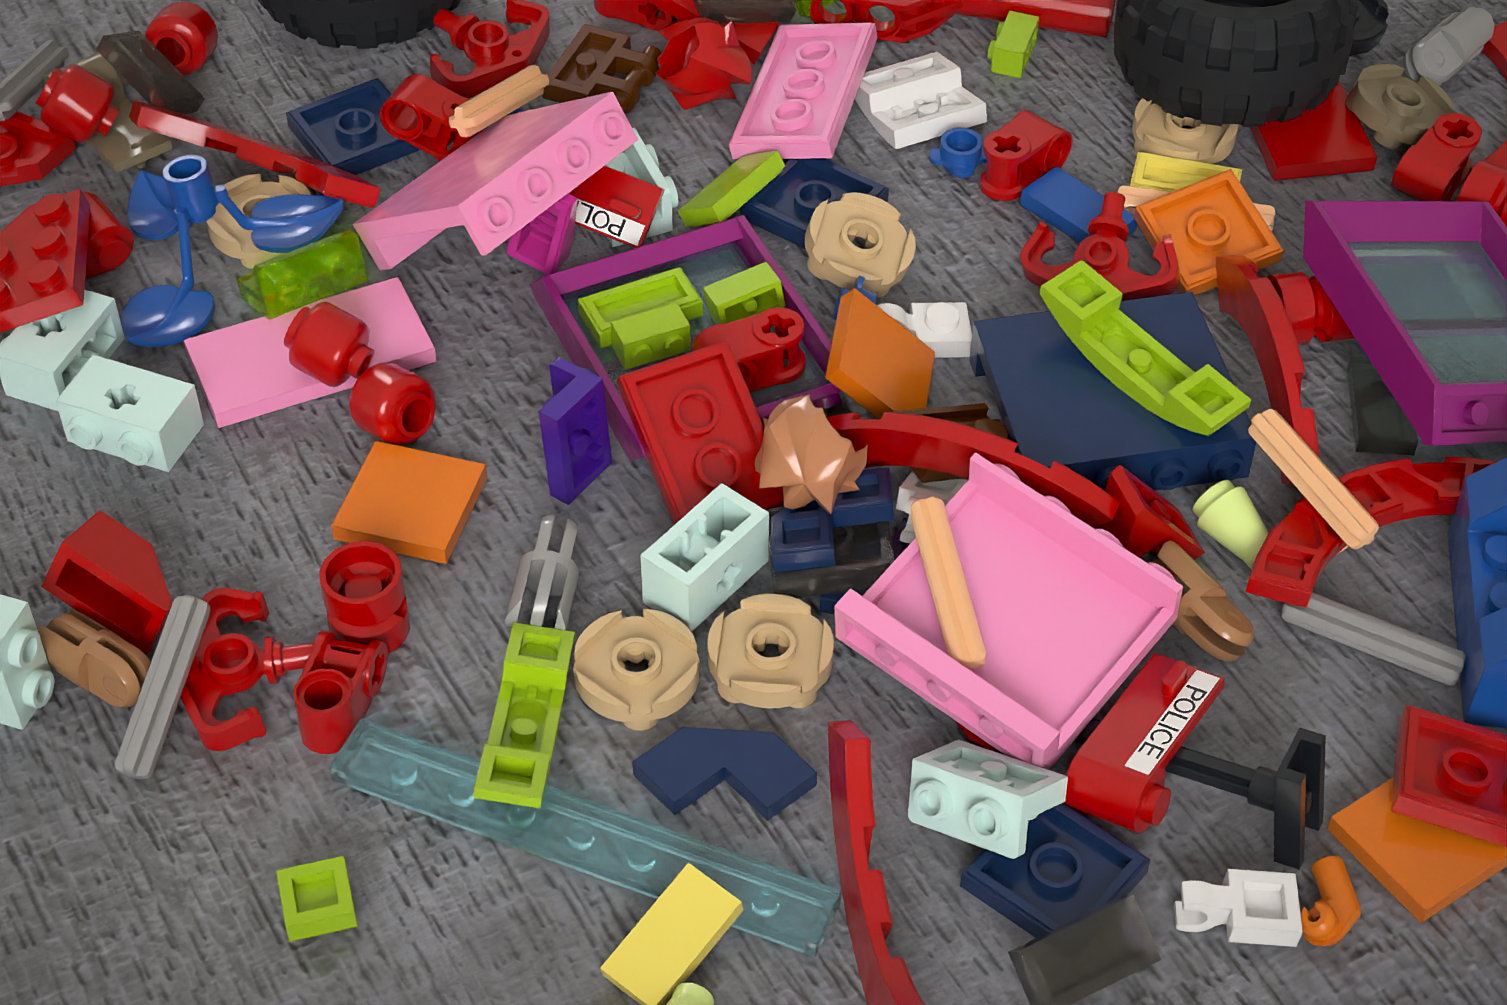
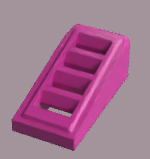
M569 193L521 228L509 238L506 254L547 275L557 273L568 259L572 248L578 198Z

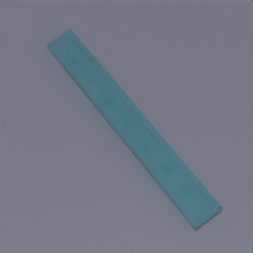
M364 719L359 720L329 766L332 781L655 899L661 896L689 862L742 902L744 910L731 927L816 957L841 903L840 889L548 785L546 786L541 809L473 798L480 761Z

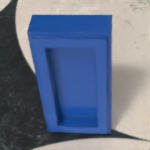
M1055 167L1021 191L1020 205L1081 243L1086 237L1090 236L1087 231L1089 221L1101 214L1104 196L1062 169ZM1123 209L1122 219L1129 228L1128 236L1135 232L1137 223L1133 218L1134 215Z

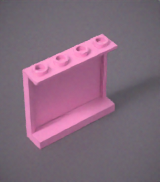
M613 92L506 115L488 126L352 225L380 271L392 269L446 228L461 225L465 226L481 256H484L638 141V138Z
M975 452L970 458L969 480L945 505V509L985 646V664L978 669L969 670L948 655L916 538L863 596L850 588L834 606L836 638L1002 754L1050 770L1177 619L1183 586L1176 582L1172 574L1161 565L1143 561L1123 548L1120 541L1108 531L1092 528L1072 515L1070 510L1060 500L1052 496L1039 494L1022 483L1019 477L1007 466L1000 463L993 464Z

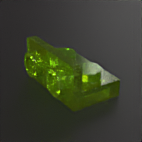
M345 230L254 266L253 273L236 280L241 298L270 320L368 281L358 235L352 230Z

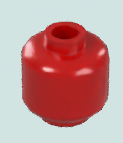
M186 1L174 2L161 9L150 22L145 31L144 46L148 57L154 65L165 73L176 76L190 75L205 64L217 47L218 31L209 13L197 4Z
M70 64L63 71L55 67L35 103L42 107L40 118L45 125L78 143L87 142L95 132L105 137L120 109L111 105L115 95L113 85L77 64Z
M321 302L312 309L307 306L303 307L292 320L284 338V346L289 348L290 364L303 373L333 388L346 382L350 376L358 379L368 369L374 356V349L368 346L370 334L368 325L361 319L329 302Z
M379 363L369 367L358 377L351 390L349 408L351 417L358 428L388 444L406 446L417 441L430 428L435 416L436 398L434 390L426 379L397 364Z

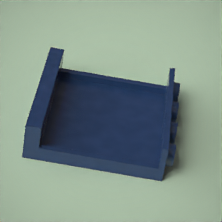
M1193 292L1121 301L1119 307L1121 312L1191 370L1197 372L1209 364L1234 385ZM1050 311L973 321L970 364L975 377H987L1001 419L1009 433L1008 438L1018 443L1014 452L1048 468L1051 467L1053 461H1056L1090 480L1104 491L1110 472L1119 465L1123 466L1154 491L1172 490L1177 487L1249 477L1256 441L1248 432L1252 423L1246 410L1209 436L1195 433L1157 416L1116 387L1076 347Z

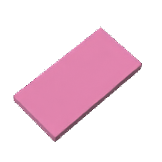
M875 23L779 26L729 142L732 159H739L743 155L778 150L782 159L832 158L878 39Z
M392 278L183 340L187 356L217 427L228 426L354 386L357 379L350 376L340 386L329 387L290 364L289 348L284 346L285 334L296 314L305 306L312 309L321 302H329L365 322L370 329L368 346L374 349V356L369 367L379 363H394L407 370L437 362L435 347L399 278Z

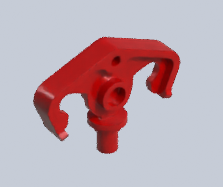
M507 0L505 12L507 21L511 24L523 23L531 25L530 28L516 34H509L507 28L500 22L493 20L479 21V18L473 14L457 16L447 9H441L434 16V25L449 33L452 45L459 50H464L466 57L476 63L471 73L461 76L453 72L454 67L452 63L440 60L437 53L430 55L432 80L462 97L470 98L481 94L526 67L534 65L549 37L548 9L538 3L524 0Z
M1108 192L1104 195L1101 214L1089 221L1087 231L1090 236L1086 237L1078 245L1073 261L1070 263L1048 266L1042 262L1043 255L1055 248V235L1049 230L1048 225L1043 222L1038 223L1036 230L1020 253V261L1026 279L1039 287L1083 260L1123 293L1121 301L1170 295L1180 284V272L1171 234L1163 236V241L1155 246L1153 259L1161 266L1157 274L1146 276L1129 268V250L1124 242L1127 239L1129 228L1122 219L1126 198L1117 192Z
M218 588L211 590L201 599L210 605L211 612L180 699L201 743L205 748L212 751L228 750L255 737L262 738L266 734L264 724L256 707L240 709L234 717L226 721L216 720L214 714L223 696L246 691L257 684L263 675L267 676L269 684L279 683L280 677L286 676L287 671L304 669L309 659L313 643L284 646L283 642H276L275 637L271 636L264 638V651H262L257 644L253 643L245 635L229 633L221 636L218 630V623L226 616H238L245 623L255 620L265 622L270 613L264 595L258 591L252 593L232 588Z

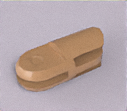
M1171 540L1164 543L1158 552V557L1161 560H1152V563L1159 564L1167 569L1176 582L1183 586L1178 616L1172 626L1180 634L1188 635L1204 651L1217 659L1231 662L1245 654L1244 646L1251 645L1255 637L1254 627L1250 620L1226 598L1225 589L1183 548Z
M75 608L70 609L67 614H61L52 619L47 627L42 625L37 628L52 670L82 689L90 691L110 705L124 709L136 705L151 664L148 657L140 649Z

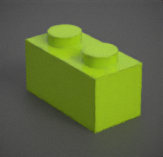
M1009 11L1005 22H999L996 40H991L987 57L992 59L991 72L1016 78L1022 77L1037 43L1040 17Z
M767 262L703 287L708 313L715 324H726L760 314L771 308L786 307L781 280Z
M677 302L611 321L612 348L625 370L691 350L690 324Z

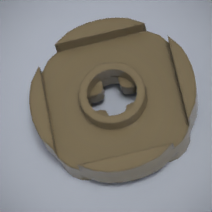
M1374 64L1362 70L1345 101L1347 108L1354 112L1363 123L1374 130L1373 137L1379 144L1391 149H1398L1403 143L1416 145L1439 117L1454 112V105L1448 94L1431 79L1421 75L1418 82H1415L1409 78L1402 77L1406 69L1404 67L1392 64Z

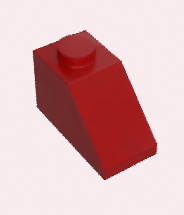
M101 510L61 543L41 585L43 589L72 608L118 634L125 641L140 649L145 655L152 650L172 606V600L152 544Z

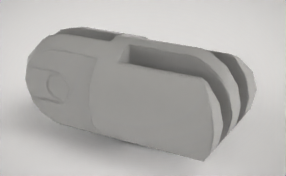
M1469 7L1463 12H1454L1445 17L1408 49L1403 58L1406 77L1418 82L1420 76L1423 75L1439 86L1446 82L1483 50L1484 44L1492 38L1494 21L1491 14L1483 8Z
M548 514L542 518L535 550L524 554L519 561L505 617V625L507 627H512L513 622L518 623L527 587L537 593L529 625L542 626L549 596H562L556 612L557 619L554 629L567 630L579 579V568L571 559L578 530V524L575 520L567 519L560 552L558 553L548 550L556 515Z

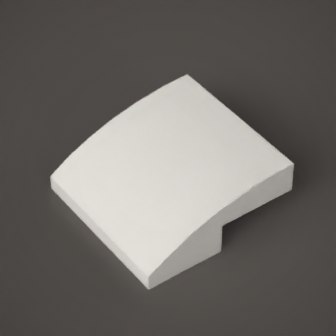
M938 52L865 72L855 97V101L876 131L894 149L942 136L946 131L953 128H969L987 122L986 103L962 87L960 67Z

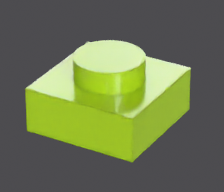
M344 856L276 870L289 942L358 927Z

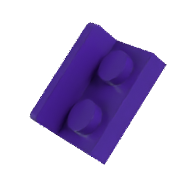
M558 357L549 365L553 395L545 402L538 413L550 496L569 505L612 464L603 378L595 375L587 368L578 367Z

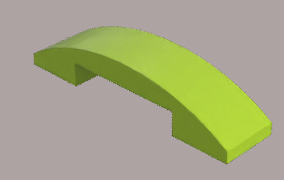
M1083 260L1041 285L1039 294L1060 327L1083 355L1116 387L1157 416L1181 428L1209 436L1249 408L1252 400L1213 367L1207 364L1197 372H1194L1121 312L1119 307L1123 293Z
M513 622L504 659L501 686L487 744H484L473 798L541 809L556 743L575 632Z

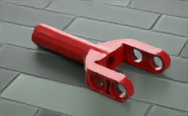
M812 0L809 11L815 24L875 23L879 40L905 43L932 33L955 14L1005 21L1009 11L1040 17L1039 27L1106 37L1111 29L1116 0H839L846 8V12L842 14L829 13L824 9L822 0ZM874 6L887 7L892 11L895 19L889 22L878 21L871 15L869 9Z

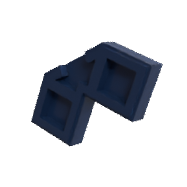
M890 469L863 470L854 481L860 490L838 493L831 514L813 500L797 509L792 510L785 507L772 516L771 556L774 572L836 566L834 528L895 521Z
M681 727L632 761L633 775L674 815L725 780L768 821L817 786V772L774 732Z

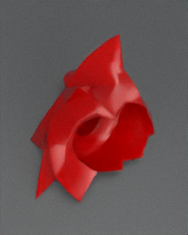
M693 17L680 20L658 31L668 43L664 51L657 58L661 69L655 73L669 88L684 110L719 99H736L731 84L751 83V62L739 45L732 20L725 27L718 21L710 18Z

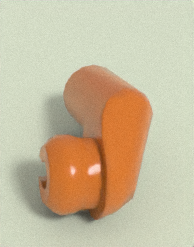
M1327 856L1316 861L1311 867L1321 898L1315 902V905L1309 911L1305 906L1300 911L1304 938L1312 945L1321 947L1336 945L1342 941L1361 916V907L1343 859L1339 856Z

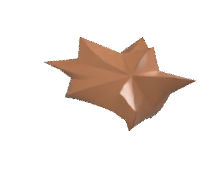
M810 394L800 395V397L783 401L773 410L769 419L763 418L765 425L763 444L755 458V471L760 473L759 488L783 486L784 507L793 510L815 500L826 512L831 514L838 493L860 490L854 481L860 476L866 466L867 446L856 452L851 440L840 436L830 424L823 408L814 407L810 400Z

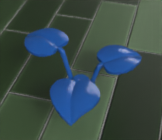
M187 155L172 160L163 169L164 177L140 170L128 202L127 215L130 228L138 237L150 240L165 239L179 231L183 280L179 288L173 285L153 286L138 292L128 301L121 314V326L128 343L131 342L134 345L148 347L176 344L195 336L211 320L215 310V302L211 293L191 291L194 286L189 228L193 223H201L212 218L216 213L218 203L225 207L243 229L253 230L251 239L256 248L271 253H289L310 246L329 230L343 211V198L337 199L330 196L299 194L275 196L257 203L252 208V217H248L231 200L225 185L214 186L207 162L203 157Z

